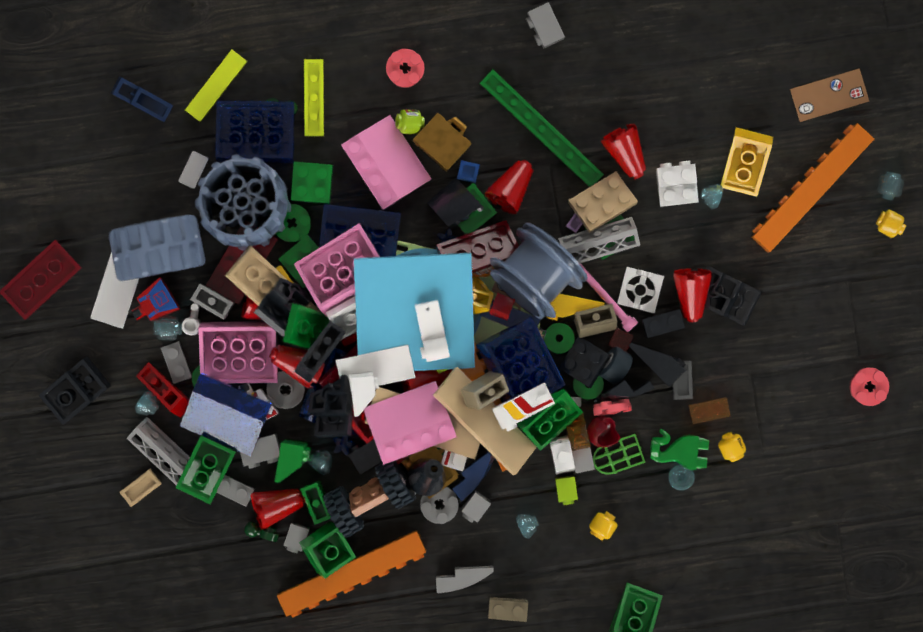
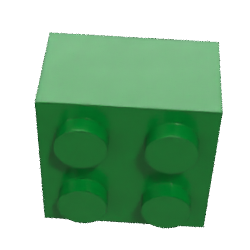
M294 162L291 201L330 204L333 165Z
M331 521L299 542L316 573L324 579L356 558L345 537Z

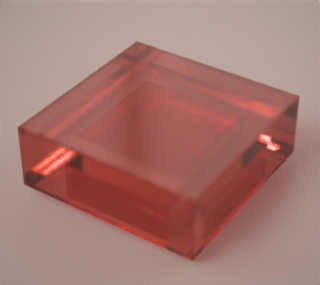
M616 328L608 345L613 348L619 347L627 352L628 345L631 343L634 335Z

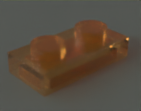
M727 397L688 405L692 424L731 416Z
M582 413L567 427L572 451L591 447L584 414Z

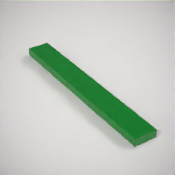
M493 69L480 82V85L588 187L596 184L604 175Z

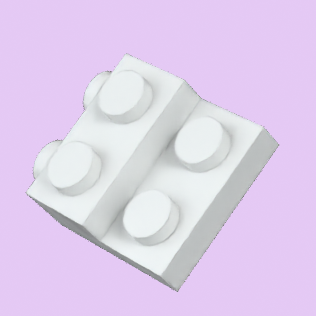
M690 161L679 162V166L664 163L660 164V168H656L660 207L699 202L695 164H691Z
M355 297L325 312L329 320L346 331L342 339L357 332Z

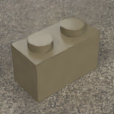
M613 304L575 312L574 322L579 338L616 330L617 318Z
M492 371L485 373L460 389L466 406L481 410L509 392L504 375Z
M489 597L488 619L527 622L528 600Z

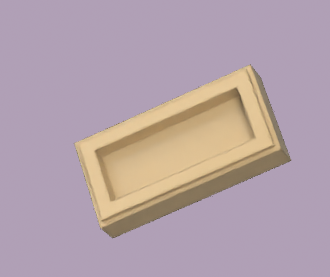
M150 468L121 490L120 494L132 507L162 483Z

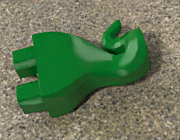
M660 429L659 432L663 437H652L650 458L660 463L677 462L689 470L707 468V457H698V449L708 450V439L700 438L697 435H684L675 440L665 451L661 452L660 446L670 442V435L663 429Z

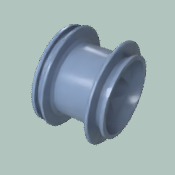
M525 223L523 229L518 228L516 230V234L522 243L508 259L503 262L498 258H490V263L493 267L490 275L510 298L515 299V302L538 319H542L544 315L555 318L556 312L551 305L553 300L567 285L581 289L583 287L582 282H585L588 277L581 265L562 245L537 226Z

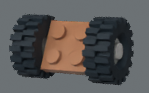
M396 460L376 466L375 472L377 477L372 478L361 487L354 488L350 493H347V490L340 486L323 496L324 504L332 521H334L336 528L339 529V532L347 538L362 530L364 522L361 514L390 499L395 508L400 509L416 500L415 492L410 488L406 473Z

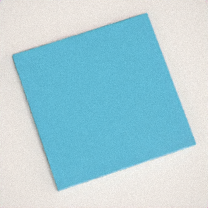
M471 253L354 258L358 355L408 345L414 371L444 370L456 367L459 369L475 368ZM438 300L450 357L427 362L426 358L422 359L420 348L424 346L415 305Z

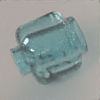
M886 171V174L880 176L877 191L882 194L883 199L893 201L894 197L898 198L902 195L904 179L901 178L900 174Z
M165 315L154 320L153 334L159 340L174 341L178 335H181L182 323H179L176 316Z

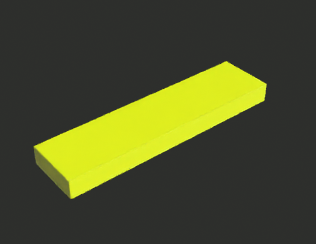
M231 50L185 111L201 122L247 61Z
M304 59L305 137L324 136L323 59Z

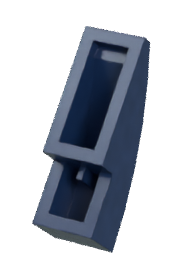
M120 76L111 91V94L163 122H165L173 107L172 104Z
M489 451L465 468L462 472L465 478L452 489L461 501L473 492L490 470L495 457Z

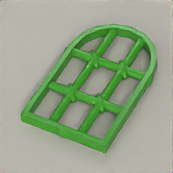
M636 434L621 438L618 441L621 447L609 452L606 447L604 448L606 451L604 454L595 457L598 450L602 448L598 447L593 455V463L596 470L602 474L609 475L645 463ZM634 436L636 442L624 446L622 440ZM637 445L639 453L627 456L626 450ZM623 451V458L612 462V454ZM641 455L642 462L630 464L629 460L631 458ZM607 456L609 462L597 467L595 460ZM626 460L628 466L615 471V464ZM611 466L613 472L607 473L600 469Z

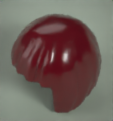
M606 415L594 418L587 427L588 438L597 447L606 448L618 443L621 438L616 431L615 421Z

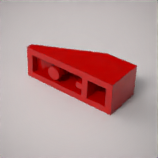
M148 362L136 375L162 404L181 418L193 405L186 395L151 363Z

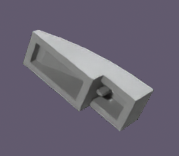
M493 566L455 567V575L436 576L437 593L451 592L471 586L493 573L494 568Z

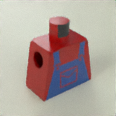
M159 278L137 297L140 306L131 311L137 320L147 315L149 320L153 321L176 312L181 308L163 278Z

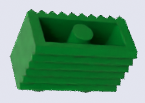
M320 480L301 488L314 525L331 519L327 511L328 509L324 504L323 496L326 492L324 491L325 488H322L323 485Z

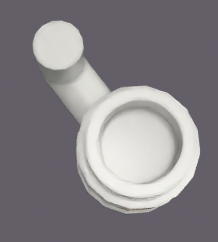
M196 303L191 305L190 317L186 318L182 323V330L187 335L199 333L198 327L201 321L198 319L200 306Z

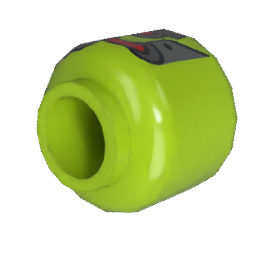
M402 109L396 115V129H399L402 134H418L420 129L424 128L425 119L421 116L419 110Z

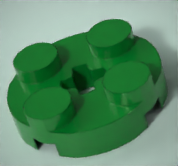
M291 204V211L287 212L283 223L286 228L283 232L278 231L276 234L287 242L302 240L311 229V219L307 210L300 205ZM295 218L297 226L288 228L289 223L287 220Z

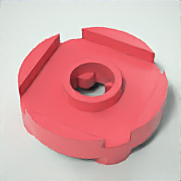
M400 49L393 52L386 64V72L389 79L396 86L409 88L422 79L424 75V62L415 51ZM403 63H408L411 70L404 74L400 66H403Z
M863 368L852 377L850 392L854 399L862 405L874 406L886 399L889 392V382L882 371L876 368ZM868 381H871V384L875 386L872 392L864 388L865 384L868 385Z
M622 399L616 402L605 401L593 405L594 416L612 415L623 411V413L632 411L629 399Z

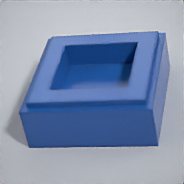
M461 160L457 179L476 183L480 164Z

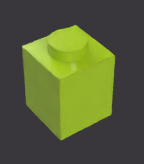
M574 475L555 478L558 502H563V505L574 504V500H578Z

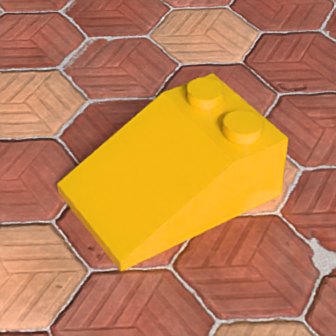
M736 127L720 187L757 197L772 148L773 137Z

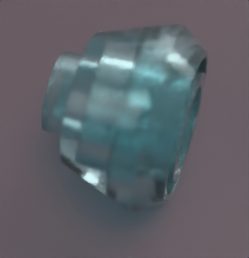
M720 184L708 185L707 188L703 187L700 196L703 199V203L712 210L718 208L723 194V187Z
M146 391L135 406L136 413L145 416L154 415L159 408L157 404L158 399L151 391Z
M318 450L309 456L308 464L318 473L328 474L333 463L332 455L326 450Z
M679 464L670 470L668 478L673 488L683 491L693 485L695 475L693 470Z
M530 513L518 514L516 517L517 525L524 538H531L537 531L536 527L539 526L535 515L531 517Z

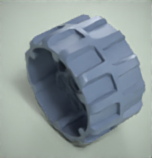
M237 154L232 155L231 160L223 163H213L211 165L213 169L205 178H200L198 182L200 193L199 198L195 200V207L200 213L203 227L225 246L237 247L242 251H245L248 246L261 244L265 247L269 245L270 239L278 231L283 232L286 228L283 223L287 212L291 211V204L287 196L288 188L285 182L274 169L257 157L247 159ZM242 172H258L262 178L260 180L254 178L247 183L242 177ZM229 178V180H228V186H229V188H228V189L221 188V189H219V190L217 191V189L219 188V186H220L226 179ZM242 181V186L235 189V182ZM267 183L270 186H274L275 202L269 203L264 198L267 193L265 186ZM261 185L260 191L253 193V187ZM229 195L228 201L221 203V197ZM242 199H247L246 206L239 207V202ZM212 203H217L223 208L219 215L221 219L219 223L213 219ZM260 203H266V208L263 211H258ZM234 213V218L231 221H226L227 214ZM271 214L269 219L260 228L255 230L259 224L258 217H267ZM247 217L253 218L250 225L244 224ZM240 224L245 229V234L232 235L228 234L225 228L227 226L235 227Z
M195 215L155 220L114 229L109 232L116 278L119 281L165 274L205 264L202 239Z

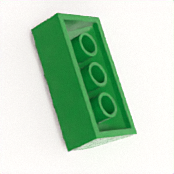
M285 439L281 442L275 482L279 483L309 460L311 454V447H308L309 442Z

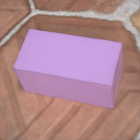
M575 213L566 227L576 233L583 223Z

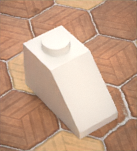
M373 372L350 375L355 417L359 416L376 395L375 389H379L378 378L373 376Z

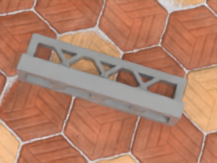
M632 217L602 225L591 233L585 230L558 238L560 245L570 254H579L575 258L578 263L640 246L637 228ZM634 235V241H624L626 237ZM615 242L613 247H605L607 243ZM589 248H597L593 253L587 252Z
M146 417L131 432L127 439L177 485L179 481L178 475H182L190 457ZM135 434L142 438L143 442H140L136 437H134ZM150 448L156 452V455L150 452ZM164 462H167L170 465V468H167L164 465Z

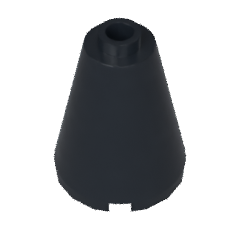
M432 458L416 460L408 471L410 488L419 495L432 496L437 494L443 488L446 481V473L442 464Z

